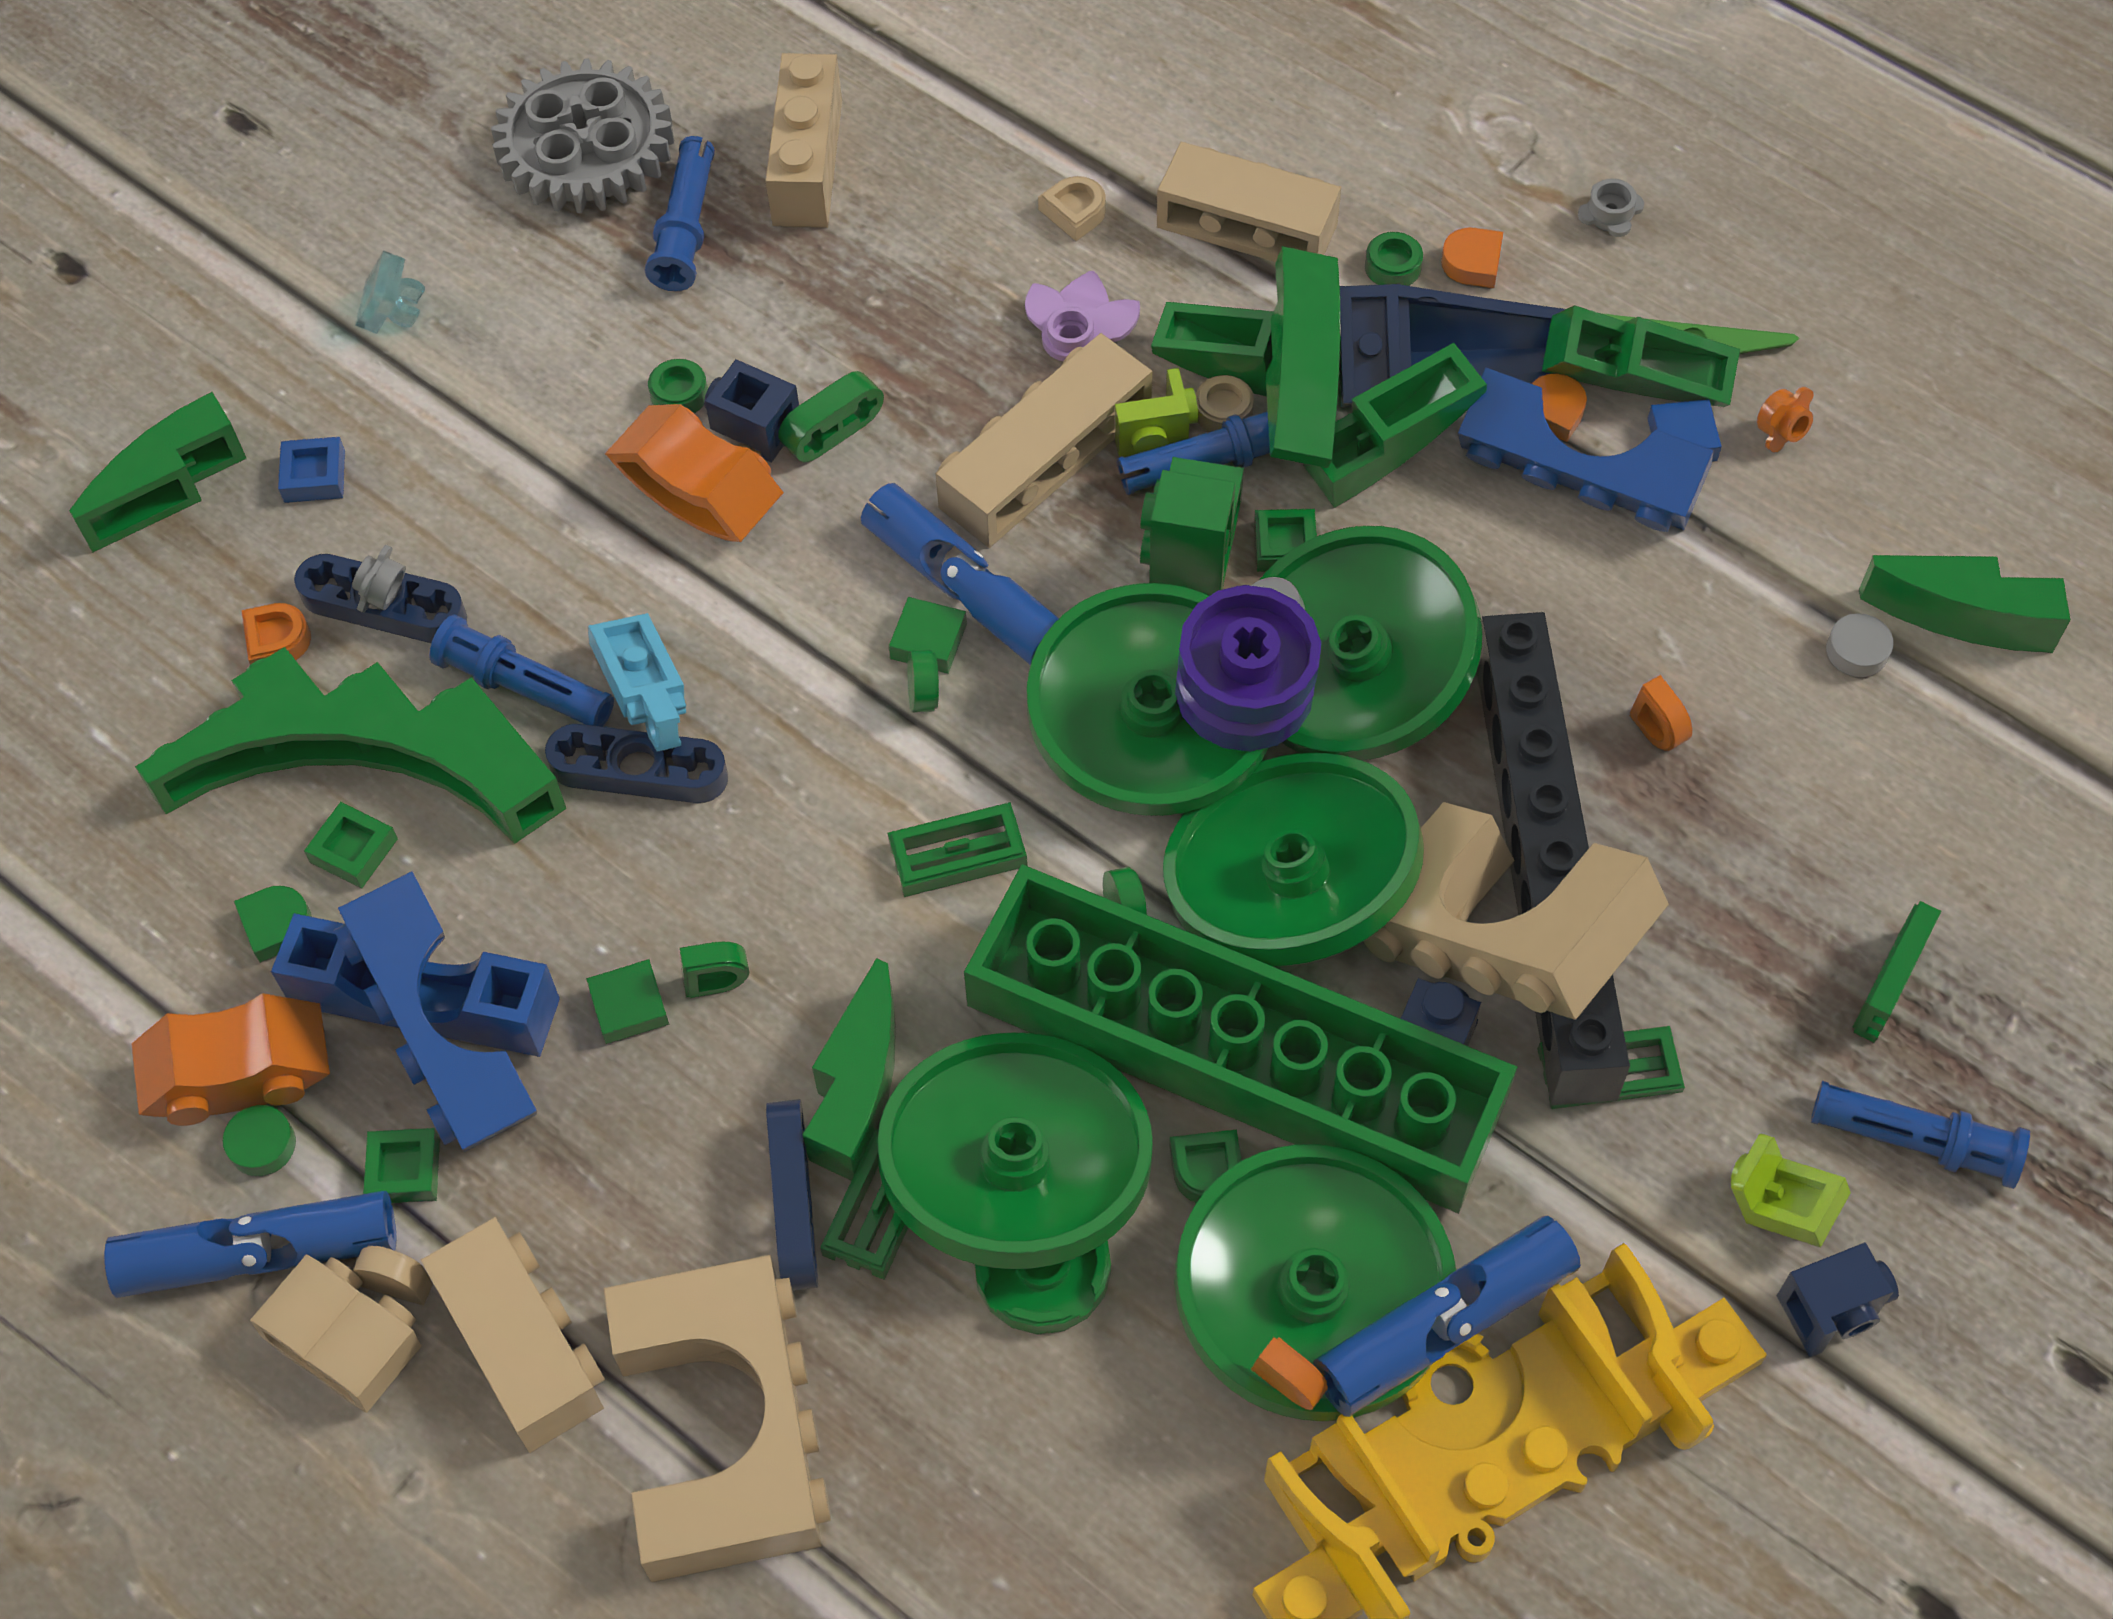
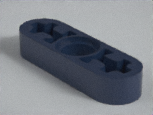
M318 554L302 562L295 573V586L304 606L310 612L320 616L427 643H432L437 629L447 617L455 614L467 621V613L459 592L455 587L445 582L405 573L395 600L386 610L368 607L363 613L357 610L360 601L359 591L352 588L353 580L362 563L361 561L333 554ZM334 578L337 586L327 584L329 579ZM316 584L324 585L321 591H316L314 586ZM346 592H349V593H350V599H349V600H348V597H347V595H346ZM413 597H414V600H415V602H416V605H412V598H413ZM441 606H446L448 613L438 611ZM425 612L437 614L433 620H429Z
M569 724L553 732L545 746V755L552 774L560 784L570 788L689 803H706L721 795L728 783V771L723 752L715 743L705 739L679 736L681 746L656 751L647 732L584 724ZM576 748H585L587 755L579 756L576 764H567L565 757L573 756ZM645 752L654 758L653 765L645 773L629 775L620 770L621 762L629 754ZM670 757L673 760L674 766L668 765L669 777H666V758ZM607 760L608 768L603 770L600 761ZM698 763H707L709 770L702 771L699 779H689L688 772L695 771Z
M801 1099L766 1103V1117L780 1279L789 1278L792 1291L818 1288L809 1164L803 1139L805 1122Z

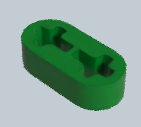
M860 371L850 372L791 411L779 428L778 438L799 461H813L870 423L883 405L884 394L864 373Z

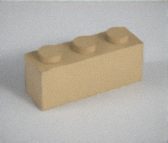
M782 53L766 174L772 226L828 228L842 108L837 54Z
M1181 141L1157 190V228L1273 262L1277 261L1282 246L1324 255L1338 225L1341 186L1324 182L1318 178H1309L1277 169L1265 163H1256L1221 153L1212 148L1200 147Z
M496 1217L421 1259L446 1307L529 1453L604 1409L594 1387L605 1381L585 1344L572 1350L561 1330L572 1324L553 1288L550 1287L539 1294L528 1275L540 1268L520 1231L507 1238Z

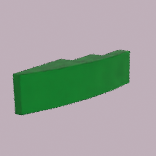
M1282 246L1275 263L1278 302L1270 319L1273 359L1266 374L1270 457L1328 468L1333 454L1340 359L1338 258Z

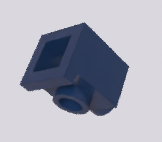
M735 359L723 377L715 378L710 384L705 395L704 406L707 410L711 430L760 451L761 457L772 463L784 447L778 438L779 428L787 415L799 406L796 385Z
M1418 978L1400 1019L1469 1046L1479 1019L1477 1017L1481 1002L1470 998L1463 989L1447 982L1431 983Z
M1864 1242L1790 1272L1776 1296L1809 1357H1813L1824 1351L1837 1331L1842 1339H1848L1877 1325L1880 1322L1878 1313L1885 1304L1898 1299L1899 1290L1889 1267L1881 1260L1876 1261L1868 1245Z

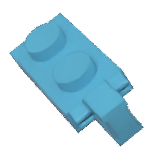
M646 613L589 625V644L623 716L628 718V722L631 725L645 723L648 737L656 751L681 746L678 723H680L679 715L686 713L684 684L649 614Z

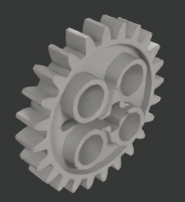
M588 58L583 60L580 70L572 71L570 65L563 61L560 66L561 74L553 75L547 69L542 68L540 69L541 82L536 84L531 80L522 79L523 95L510 92L506 94L509 108H499L496 110L499 124L491 126L495 142L492 146L504 180L513 181L518 195L530 191L533 204L539 205L548 197H551L554 211L559 212L567 201H574L577 213H582L586 202L594 200L597 207L602 211L606 209V197L612 195L624 204L627 202L625 189L632 187L635 190L645 192L647 189L644 175L659 178L661 176L659 162H668L671 159L669 145L674 144L675 140L669 105L664 103L661 89L652 90L650 78L647 75L635 80L631 66H627L618 74H615L612 61L607 60L599 70H592V65Z

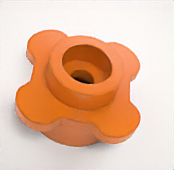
M1801 387L1794 394L1787 389H1780L1770 395L1763 403L1758 413L1757 425L1761 431L1769 435L1765 443L1768 450L1778 452L1784 447L1786 442H1797L1808 433L1813 423V414L1809 411V405L1814 396L1812 390L1807 387Z

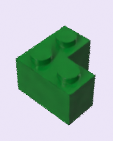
M1172 457L1170 470H1162L1161 478L1156 481L1154 493H1146L1142 508L1140 528L1145 531L1141 545L1140 564L1150 565L1149 583L1186 587L1209 596L1218 590H1223L1242 503L1244 468Z

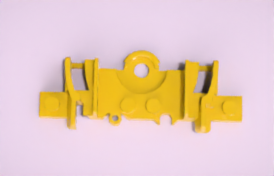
M1623 1243L1611 1251L1602 1273L1583 1284L1576 1277L1563 1286L1558 1283L1548 1289L1538 1313L1544 1325L1513 1343L1509 1350L1492 1359L1489 1355L1490 1351L1481 1343L1483 1336L1476 1334L1434 1362L1420 1381L1403 1395L1404 1403L1408 1409L1404 1414L1397 1418L1396 1416L1391 1417L1365 1434L1353 1416L1346 1417L1341 1414L1334 1425L1312 1437L1309 1451L1288 1462L1281 1451L1268 1458L1264 1482L1310 1553L1254 1587L1252 1595L1267 1619H1356L1363 1614V1611L1369 1619H1409L1411 1613L1408 1606L1376 1559L1377 1556L1387 1551L1403 1577L1410 1576L1413 1582L1445 1563L1449 1544L1454 1541L1458 1554L1464 1560L1472 1563L1485 1560L1489 1556L1495 1542L1494 1531L1489 1524L1504 1526L1561 1489L1578 1493L1584 1490L1588 1480L1578 1469L1577 1459L1580 1456L1595 1454L1605 1461L1609 1471L1614 1472L1621 1462L1622 1451L1659 1429L1660 1426L1673 1445L1682 1450L1690 1449L1708 1438L1713 1431L1714 1424L1711 1415L1701 1402L1761 1365L1767 1356L1766 1352L1725 1298L1720 1299L1673 1328L1665 1307L1649 1276L1630 1248ZM1606 1289L1611 1291L1645 1338L1644 1341L1616 1357L1608 1328L1592 1299ZM1444 1366H1456L1464 1370L1472 1381L1470 1397L1463 1403L1456 1405L1440 1401L1434 1395L1431 1388V1378L1438 1369ZM1324 1462L1333 1476L1356 1497L1365 1513L1346 1523L1328 1509L1311 1492L1299 1476ZM1477 1536L1482 1541V1545H1472L1468 1541V1537Z

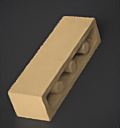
M1102 333L1098 334L1086 346L1075 348L1067 355L1060 368L1043 382L1037 381L1026 390L1019 403L1003 416H996L984 426L979 437L961 452L951 453L942 462L935 473L938 508L988 548L992 547L1115 439V404L1151 399L1153 371Z

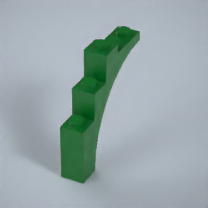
M285 647L267 658L255 661L244 673L231 680L240 697L239 701L228 708L215 711L203 724L176 741L160 746L148 759L135 766L151 795L165 814L174 811L211 790L257 774L302 766L348 765L402 773L445 789L482 812L514 844L567 809L556 777L472 677L455 688H449L440 692L429 705L420 711L415 708L378 662L361 673L348 676L336 689L324 696Z

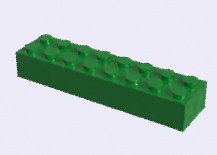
M1023 864L1018 869L964 970L967 1006L1027 1032L1052 1036L1080 1045L1096 1053L1119 1071L1292 1144L1328 1145L1368 1156L1398 1173L1425 1200L1458 1214L1505 1107L1518 1067Z

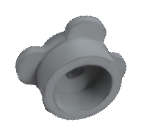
M1605 179L1592 186L1590 200L1587 204L1579 207L1578 218L1583 224H1594L1599 229L1608 231L1612 236L1622 237L1630 232L1632 226L1630 221L1634 215L1640 214L1643 211L1644 201L1641 196L1636 194V191L1629 183L1620 179Z
M385 545L377 559L368 555L361 563L355 575L352 588L359 591L360 601L357 610L363 613L370 604L386 610L403 581L406 566L390 559L393 550L391 546Z

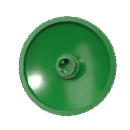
M1365 525L1338 529L1314 537L1295 547L1276 561L1260 578L1261 580L1268 577H1279L1286 579L1295 586L1304 602L1305 611L1315 622L1321 640L1320 661L1311 711L1298 732L1281 742L1287 747L1301 754L1329 753L1344 755L1362 761L1384 757L1415 744L1433 732L1453 713L1469 690L1478 668L1482 650V623L1479 608L1471 588L1458 565L1448 554L1427 539L1405 530L1385 526Z
M1139 583L1124 585L1105 590L1079 602L1065 612L1044 635L1033 656L1028 673V721L1034 742L1041 756L1050 769L1072 790L1090 801L1119 812L1145 816L1180 814L1200 809L1229 795L1241 786L1262 762L1269 748L1251 752L1222 748L1199 736L1182 717L1175 688L1182 626L1194 607L1209 597V595L1171 584Z
M1302 753L1280 756L1262 761L1253 774L1229 795L1210 805L1185 812L1182 815L1165 849L1163 860L1164 884L1174 913L1185 931L1270 966L1308 963L1338 954L1359 944L1385 926L1398 913L1413 892L1421 873L1424 857L1423 836L1417 813L1410 797L1404 788L1383 770L1362 760L1337 754Z
M1020 1032L995 1033L966 1039L949 1045L920 1062L901 1080L889 1097L879 1124V1172L884 1191L894 1211L908 1228L932 1247L959 1260L980 1266L1001 1269H1031L1055 1265L1084 1255L1113 1237L1128 1222L1141 1203L1148 1186L1151 1173L1153 1138L1147 1110L1133 1085L1111 1063L1096 1053L1067 1040L1047 1035Z
M1316 1144L1290 1145L1260 1152L1242 1160L1219 1176L1202 1194L1186 1221L1180 1239L1175 1263V1296L1181 1322L1194 1350L1207 1368L1231 1391L1264 1410L1282 1416L1310 1421H1337L1341 1413L1330 1403L1325 1394L1312 1410H1307L1292 1402L1252 1371L1251 1368L1263 1350L1274 1337L1276 1339L1279 1337L1310 1363H1313L1322 1354L1447 1278L1456 1271V1264L1450 1241L1436 1213L1425 1198L1398 1173L1368 1156L1348 1149ZM1432 1364L1353 1414V1418L1374 1412L1403 1396L1420 1381Z

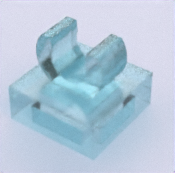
M383 250L365 281L355 326L377 334L387 317L401 327L413 326L420 310L405 304L402 299L417 304L425 291V286L412 278L401 279L405 263L404 258Z

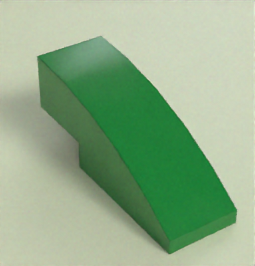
M1166 302L1151 344L1152 353L1208 379L1220 375L1237 377L1251 388L1253 394L1267 397L1266 374L1273 359L1270 319L1274 311Z
M1574 305L1552 315L1542 371L1550 374L1567 375L1578 382L1647 397L1678 402L1710 400L1711 406L1726 407L1731 404L1740 349L1642 317L1623 321Z
M1452 343L1352 398V413L1335 421L1333 454L1329 467L1324 468L1304 463L1303 466L1333 507L1336 508L1384 478L1431 443L1487 391V384L1456 344Z
M210 392L181 407L146 430L117 454L83 491L69 511L92 553L201 502L202 499L195 483L247 459L234 428L214 393Z
M1873 555L1859 588L1861 600L1895 618L1930 632L1968 643L2013 651L2053 653L2071 620L2064 578L2001 577L1998 557Z
M878 958L875 959L812 1066L817 1092L824 1099L803 1133L808 1160L850 1181L858 1168L875 1129L879 1130L883 1110L889 1099L895 1065L896 1022L888 963Z

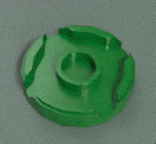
M1108 1240L1084 1255L1051 1266L1031 1269H1001L975 1264L977 1290L990 1312L1011 1328L1037 1335L1066 1331L1088 1319L1105 1297L1111 1276Z

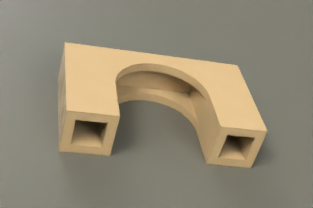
M1443 802L1421 827L1424 857L1421 873L1413 892L1398 913L1385 926L1365 939L1364 944L1375 956L1383 961L1394 962L1396 960L1420 968L1431 977L1440 979L1444 976L1468 984L1482 994L1493 995L1496 993L1520 1001L1533 1011L1543 1013L1547 1010L1576 1020L1669 904L1648 857L1593 843L1557 888L1536 907L1519 916L1496 923L1478 924L1467 922L1473 909L1514 862V859L1492 815Z
M771 1255L604 1288L612 1354L623 1377L694 1362H719L733 1366L751 1377L763 1391L765 1398V1412L759 1434L751 1448L735 1464L712 1476L631 1493L640 1561L650 1581L656 1582L822 1547L818 1524L831 1521L829 1501L824 1478L811 1480L807 1454L819 1452V1442L812 1409L799 1411L795 1386L808 1384L801 1342L788 1344L784 1321L797 1317L795 1300L790 1279L777 1278Z

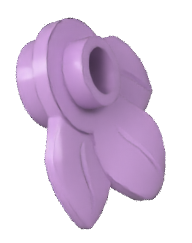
M1088 271L1068 284L1060 293L1042 284H1032L1026 296L1025 311L1028 319L1042 331V344L1045 351L1051 357L1064 361L1072 350L1077 347L1086 346L1100 333L1113 342L1120 341L1129 335L1138 322L1140 302L1129 299L1109 302L1106 289L1095 271Z

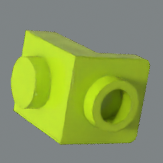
M1179 368L1167 369L1165 397L1115 404V442L1119 457L1125 458L1189 439V424L1198 423V406L1193 387L1184 389Z
M1759 1134L1749 1153L1739 1157L1731 1175V1189L1747 1224L1820 1248L1851 1194L1845 1177L1782 1158L1775 1138L1765 1134Z

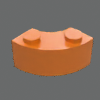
M681 404L648 405L605 453L626 478L660 507L692 527L728 541L742 542L784 493L771 477V468L763 457L750 448L733 445L715 436L703 426L701 420L691 410Z
M265 993L243 1005L220 1012L195 1015L167 1013L131 1043L139 1115L167 1117L169 1123L177 1126L198 1124L206 1120L210 1115L241 1111L251 1106L266 1104L287 1105L297 1102L304 1097L305 1089L330 1074L320 1003Z

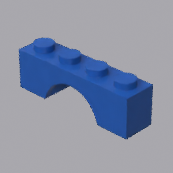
M1485 367L1481 378L1487 384V391L1468 408L1458 431L1461 448L1468 450L1466 456L1470 460L1492 469H1499L1501 463L1523 471V479L1545 489L1555 490L1557 484L1579 491L1578 498L1582 502L1601 510L1611 511L1613 505H1617L1636 513L1634 519L1637 522L1654 530L1668 532L1670 526L1685 530L1711 468L1714 450L1665 432L1654 430L1642 443L1621 454L1591 456L1577 452L1561 442L1550 429L1543 412L1541 387Z
M413 871L338 907L345 924L333 931L352 966L365 960L376 984L364 990L382 1025L396 1020L406 1039L407 1044L395 1050L413 1085L426 1079L436 1097L438 1104L426 1110L444 1145L457 1139L462 1150L466 1152L537 1115V1110L506 1051L477 1052L463 1049L440 1036L426 1019L420 999L421 978L429 958L443 942L445 935Z
M294 913L271 970L285 997L320 1003L321 1012L382 1024L364 990L376 984L365 960L352 966L333 931L344 925V923ZM482 952L477 960L467 964L451 965L427 962L420 985L423 1013L429 1024L440 1036L537 1057L541 1056L560 1000L547 964L488 952ZM396 1020L385 1024L386 1026L399 1028Z

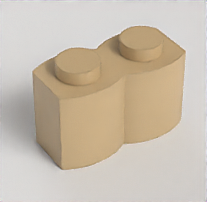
M306 1254L250 1321L259 1335L275 1349L306 1371L315 1375L351 1404L367 1413L422 1347L414 1330L411 1329L416 1319L406 1308L387 1295H383L378 1302H375L368 1296L360 1293L358 1289L363 1284L362 1280L337 1259L331 1257L323 1265Z

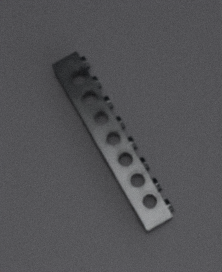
M1545 612L1482 616L1481 620L1482 650L1477 668V677L1506 845L1514 859L1510 869L1518 916L1544 901L1589 849ZM1612 974L1576 1020L1547 1010L1543 1013L1535 1011L1540 1042H1542L1551 1105L1618 1101L1630 1063Z

